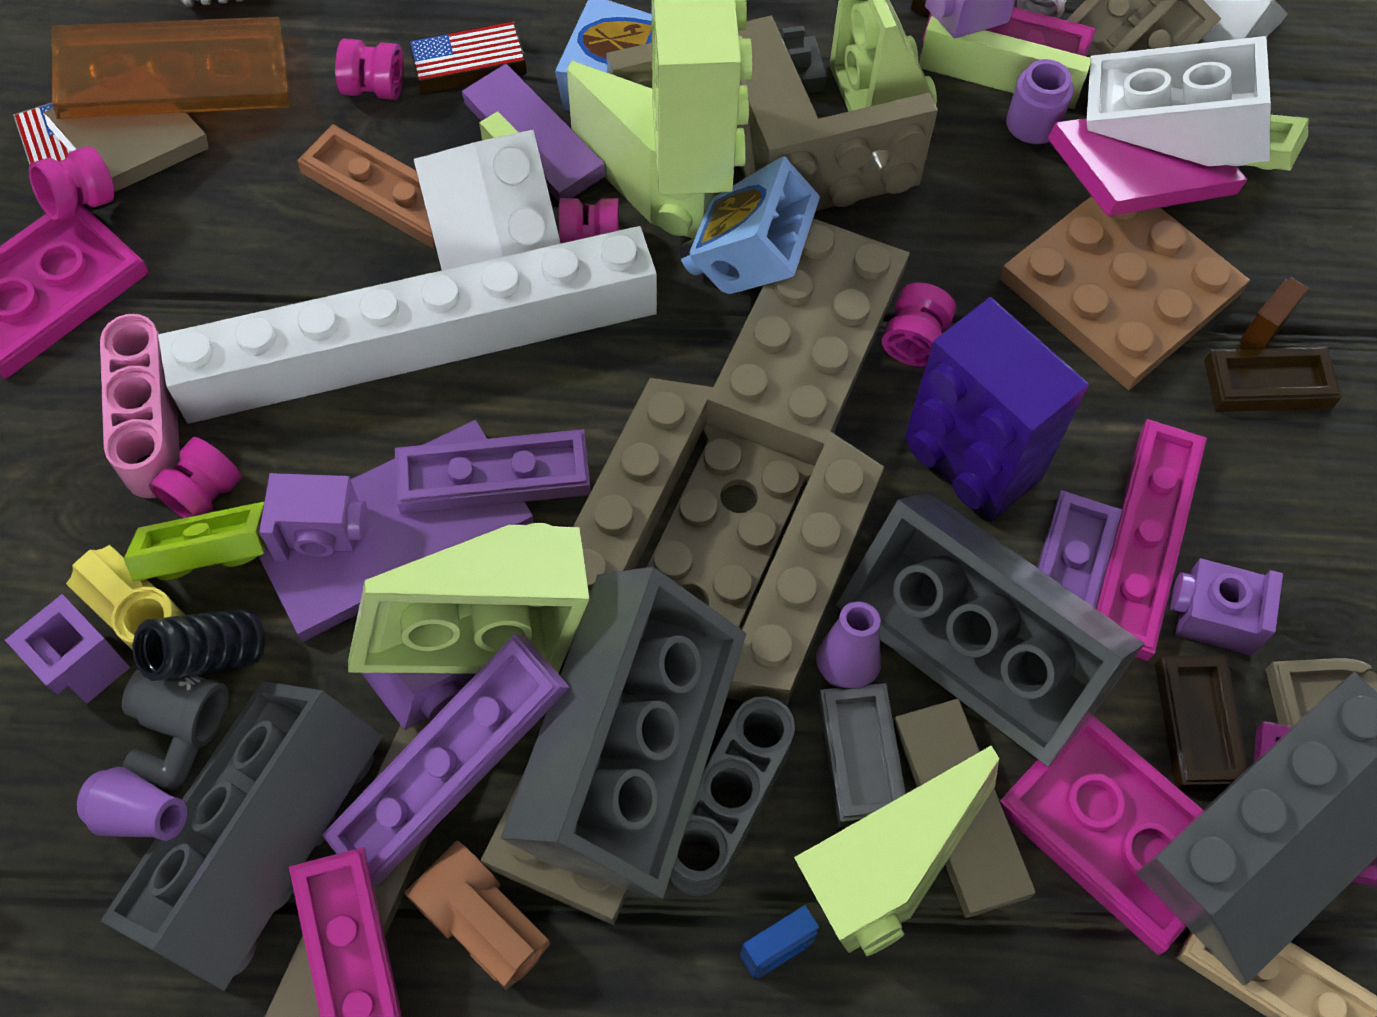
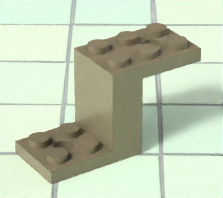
M772 15L749 20L746 24V30H738V35L742 36V39H751L752 79L740 81V85H747L748 125H737V128H744L745 166H738L743 179L778 158L785 156L820 196L816 211L833 206L845 207L854 204L858 200L886 193L897 194L920 185L938 112L929 92L818 119ZM652 43L606 53L607 73L652 88Z

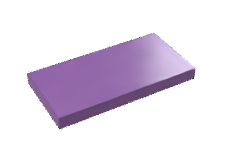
M474 420L424 445L487 438L477 421ZM394 458L351 479L358 500L366 502L368 511L365 539L355 540L354 552L333 551L329 556L313 557L301 554L295 549H289L288 561H274L266 546L264 554L258 556L299 638L304 642L358 615L366 579L509 524L528 525L534 523V520L525 502L400 514L397 506Z

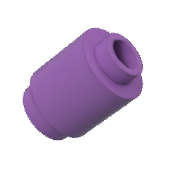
M1042 59L1033 62L1020 74L1006 117L1009 131L1019 140L1031 144L1049 142L1048 136L1055 123L1064 121L1074 87L1071 81V74L1063 64L1055 60Z

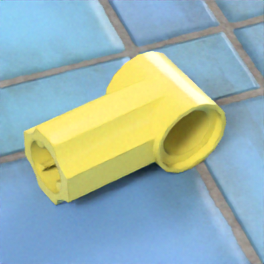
M111 545L99 550L90 549L72 565L73 572L66 583L67 586L115 631L117 636L132 650L134 634L138 626L146 619H163L165 617H181L185 615L163 591L157 589L147 579L133 582L124 557Z

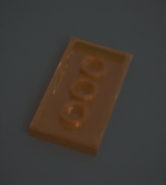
M279 17L52 25V104L56 118L67 119L290 107Z

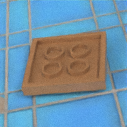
M1092 196L1003 265L999 277L1004 284L1127 390L1132 389L1238 298L1250 282L1249 278L1162 208L1108 217Z

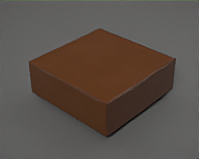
M1292 277L1289 280L1285 279L1253 319L1240 340V348H1266L1288 321L1309 288Z

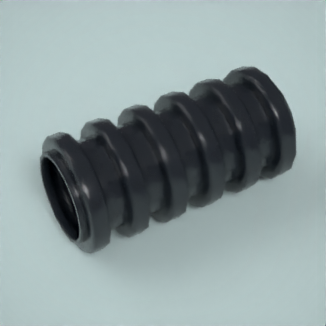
M248 609L182 615L181 617L174 616L163 619H146L138 626L134 634L132 645L133 658L137 669L145 678L151 681H162L168 678H181L186 675H201L203 673L219 672L220 670L252 667L259 662L264 653L265 631L260 619L254 612Z

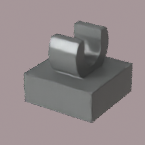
M804 26L782 28L781 37L807 94L824 92L827 76L815 36L804 37Z

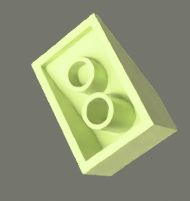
M839 0L829 67L848 112L928 92L936 105L937 94L935 84L930 76L924 75L918 62L916 42L911 35L906 36L890 0Z
M571 61L567 68L571 129L605 163L607 175L605 178L651 224L661 227L672 235H684L694 239L708 203L722 192L659 195L652 88Z
M532 523L528 525L509 524L366 579L348 658V672L477 674L514 634L525 635L559 674L589 601L580 527H558L546 523Z
M992 746L794 857L837 937L848 953L861 946L866 956H870L888 947L905 935L902 931L901 923L911 918L995 787L999 757Z

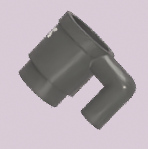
M137 669L129 679L122 698L123 713L138 719L141 726L173 737L165 759L135 748L128 753L122 767L131 770L149 783L166 790L174 791L183 787L199 748L204 747L212 740L225 717L229 699L227 686L216 680H207L196 675L151 681L145 678Z

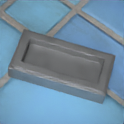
M886 683L866 685L852 689L834 688L820 690L818 700L838 827L850 826L906 794Z

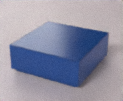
M806 905L743 943L740 958L751 977L759 979L812 946L818 934L819 926Z

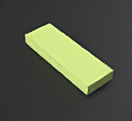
M931 16L919 64L921 69L1014 93L1020 74L1033 62L1042 59L1055 60L1063 64L1071 74L1074 91L1068 108L1075 109L1092 58L987 30L954 39L941 23Z

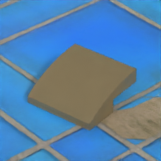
M1085 0L1066 21L1096 28L1087 57L1091 58L1093 55L1196 44L1221 20V17L1204 0Z

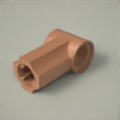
M456 841L404 894L447 939L453 936L470 953L475 962L495 982L497 981L507 990L532 969L544 951L549 947L550 942L498 890L501 885L492 873L462 843Z

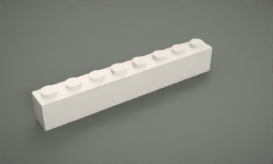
M641 226L158 334L166 387L187 424L655 315L657 314V273Z

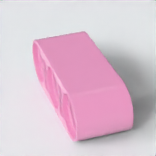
M125 314L109 322L102 331L100 339L104 451L107 460L134 495L141 498H156L149 484L163 469H173L180 461L177 404L166 387L158 338L159 332L156 326L148 317L140 314ZM150 455V457H148L143 462L135 464L142 457Z

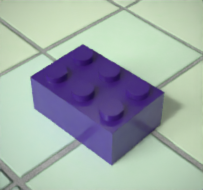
M989 297L933 341L904 439L908 442L914 456L922 464L934 467L952 484L956 495L966 506L971 509H978L992 522L1043 479L1089 384L994 299Z

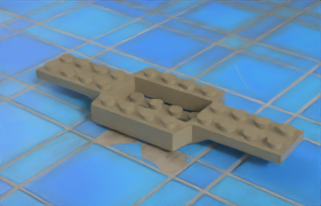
M814 218L795 275L788 279L763 285L714 387L649 378L573 526L580 527L590 596L597 574L633 570L636 568L703 431L707 444L646 568L655 567L685 590L693 589L701 592L706 597L709 607L740 628L804 483L808 482L742 628L747 634L727 694V699L740 701L767 696L779 700L785 706L788 705L878 491L884 466L835 435L834 432L846 401L906 269L910 252ZM734 485H742L754 492L757 503L747 512L735 513L728 510L722 504L720 497L727 488ZM522 775L481 858V863L493 872L614 925L629 890L554 867L501 839L523 778Z

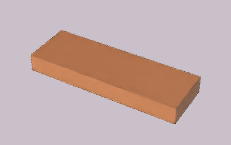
M334 124L297 160L303 175L430 248L436 249L416 170Z

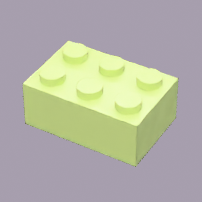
M652 0V105L659 195L732 192L734 166H745L744 128H737V125H748L749 119L747 85H740V81L752 79L751 39H742V36L738 35V30H746V0Z

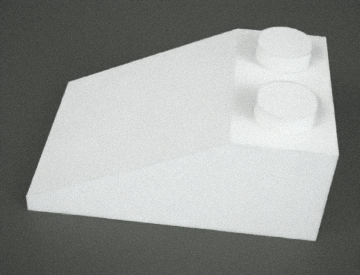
M1266 36L1091 56L1087 131L1206 166H1243L1254 162L1270 161L1271 101Z

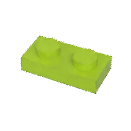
M265 501L139 527L124 557L132 581L157 577L160 580H173L188 574L196 568L219 563L227 567L239 566L250 562L258 555L264 554L266 544L259 531Z

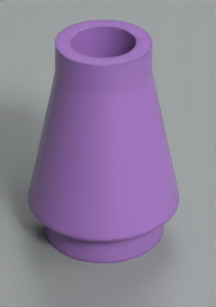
M852 602L844 606L840 612L839 619L817 648L816 663L824 679L835 688L852 689L864 687L873 682L880 672L879 627L881 619L878 611L870 604Z
M114 767L94 773L83 784L77 799V812L80 819L92 833L98 836L154 837L168 841L175 838L181 832L187 819V807L182 799L166 794L125 767Z

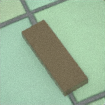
M959 699L896 716L893 721L895 733L916 788L980 752ZM993 789L945 863L965 918L1029 899L1036 893L996 791Z

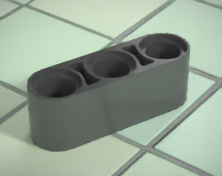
M764 696L754 697L744 702L734 714L702 774L670 876L672 884L682 893L692 896L708 895L717 890L723 883L787 761L795 732L794 717L788 707L777 699ZM754 726H765L776 733L779 742L769 748L756 747L747 741L744 733ZM732 783L743 788L749 800L739 808L729 809L718 804L711 793L722 784ZM691 843H702L714 850L717 862L713 867L705 871L696 872L685 867L678 855L685 846Z

